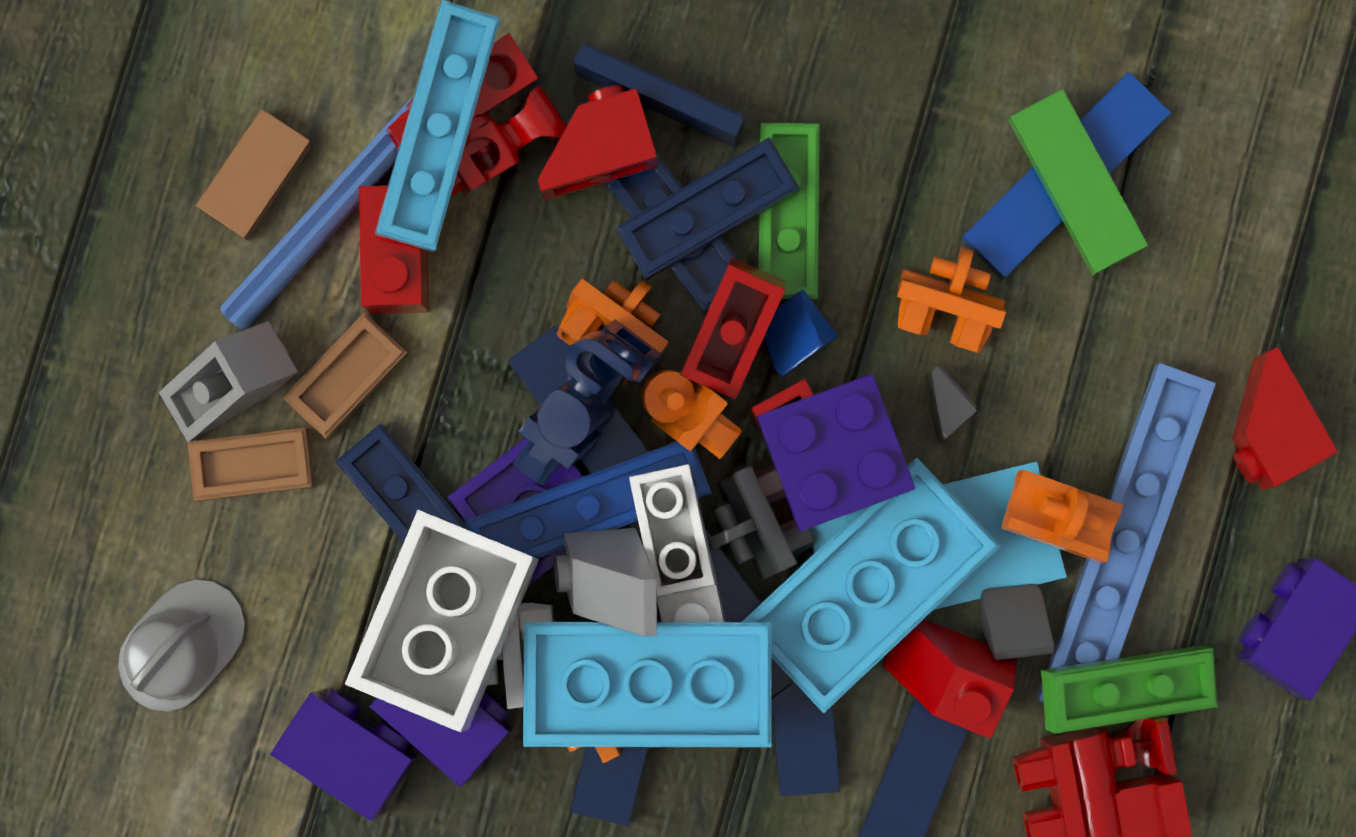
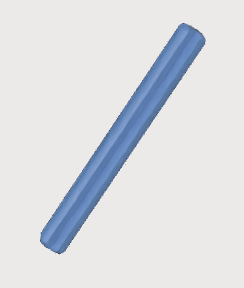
M412 98L407 101L221 305L220 311L236 327L240 329L248 328L359 206V186H377L393 169L398 149L388 136L386 130L402 113L408 110L406 105Z

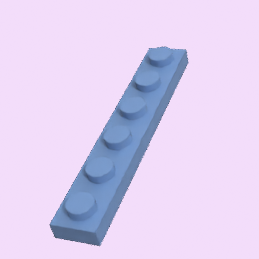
M1162 363L1154 366L1107 498L1123 504L1121 515L1112 533L1108 560L1105 563H1098L1086 558L1047 669L1119 658L1216 383ZM1042 683L1036 700L1043 702Z

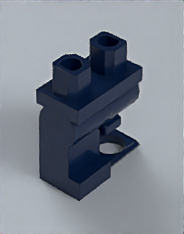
M616 319L607 324L601 331L589 333L569 346L565 365L569 377L562 385L549 394L541 408L528 417L518 431L529 441L513 462L514 466L540 485L546 483L553 472L557 473L562 466L569 469L593 447L602 433L596 429L610 417L614 404L613 396L625 379L628 381L636 380L640 383L652 372L663 357V354Z

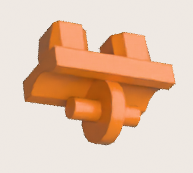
M961 247L956 263L934 256L929 273L950 279V282L903 269L897 297L901 298L897 327L908 332L927 336L936 309L957 315V319L950 337V343L957 347L980 353L993 327L1001 329L1006 315V310L1004 309L1005 300L964 287V284L986 290L991 273L971 268L974 250Z
M582 278L570 294L566 305L567 311L557 331V336L571 346L583 336L594 331H601L607 324L616 319L660 353L664 351L669 343L651 329L661 314L644 302L652 289V286L644 280L632 292L613 280L605 292L602 293ZM625 379L623 385H627L630 381Z
M664 369L651 375L642 388L641 396L644 409L653 417L650 421L690 452L699 443L719 459L723 457L742 431L721 414L728 403L709 388L680 376L681 373L675 370Z
M1023 469L1017 472L1001 529L1098 563H1105L1109 557L1112 533L1121 515L1123 504Z

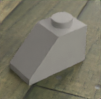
M267 321L214 341L159 393L187 442H191L267 399L296 375L298 371L290 359L286 347L279 340L270 322Z
M636 528L564 533V555L554 557V576L557 592L567 593L573 614L641 636H657V579Z

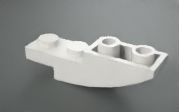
M687 464L629 477L644 550L657 579V603L661 622H726L690 465Z

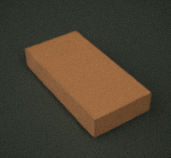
M261 109L195 206L248 241L313 146V143Z
M364 312L291 388L283 399L325 439L329 440L408 357L409 353Z
M307 428L187 442L193 499L196 502L315 487L309 429Z

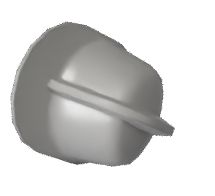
M194 579L177 584L162 595L134 626L120 648L118 669L124 688L136 702L148 709L166 712L186 707L203 693L233 659L243 641L245 620L242 607L231 591L214 581Z

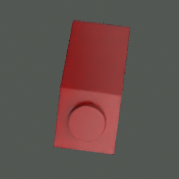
M621 85L602 88L588 95V103L578 105L538 178L544 201L658 168L657 155L637 88L625 92Z
M1276 347L1253 358L1232 440L1238 448V451L1233 453V457L1244 478L1250 484L1257 482L1260 489L1263 490L1277 487L1338 453V450L1279 348Z
M923 619L887 653L883 667L933 716L991 739L1014 690L1017 658L995 660L988 644Z

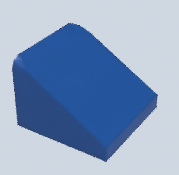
M802 289L776 309L763 339L774 368L782 378L799 368L838 338V336L804 289Z

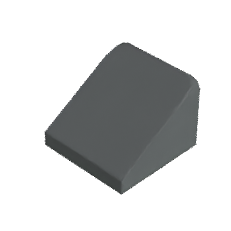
M936 366L925 377L936 438L938 443H940L975 414L977 406L942 366L940 368Z
M1037 584L991 588L982 591L980 626L995 660L1054 653V642L1045 603Z

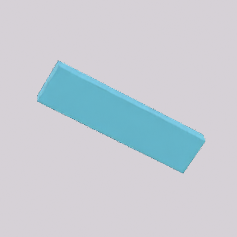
M445 0L441 1L374 235L431 252L436 250L501 18Z

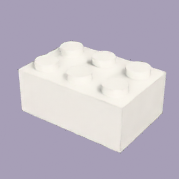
M417 510L345 685L458 732L469 730L539 559Z

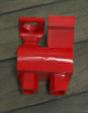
M507 33L493 44L451 196L462 191L464 196L477 187L521 161L518 157L519 149L539 137H548L555 141L562 136L567 127L541 85L526 95V102L522 111L509 121L501 125L495 122L494 119L492 120L488 113L489 111L517 95L538 79L510 33ZM413 98L406 105L408 110L402 113L386 130L398 150Z
M1163 716L1132 721L1125 729L1114 733L1113 737H1110L1106 728L1101 726L1076 730L1060 736L1056 734L1041 737L1040 748H1034L1012 757L1018 788L1024 792L1049 787L1052 806L1023 812L1026 837L1192 836L1183 783L1173 776L1177 774L1176 760L1168 719ZM1136 762L1162 772L1116 782L1115 778L1117 768L1136 766Z

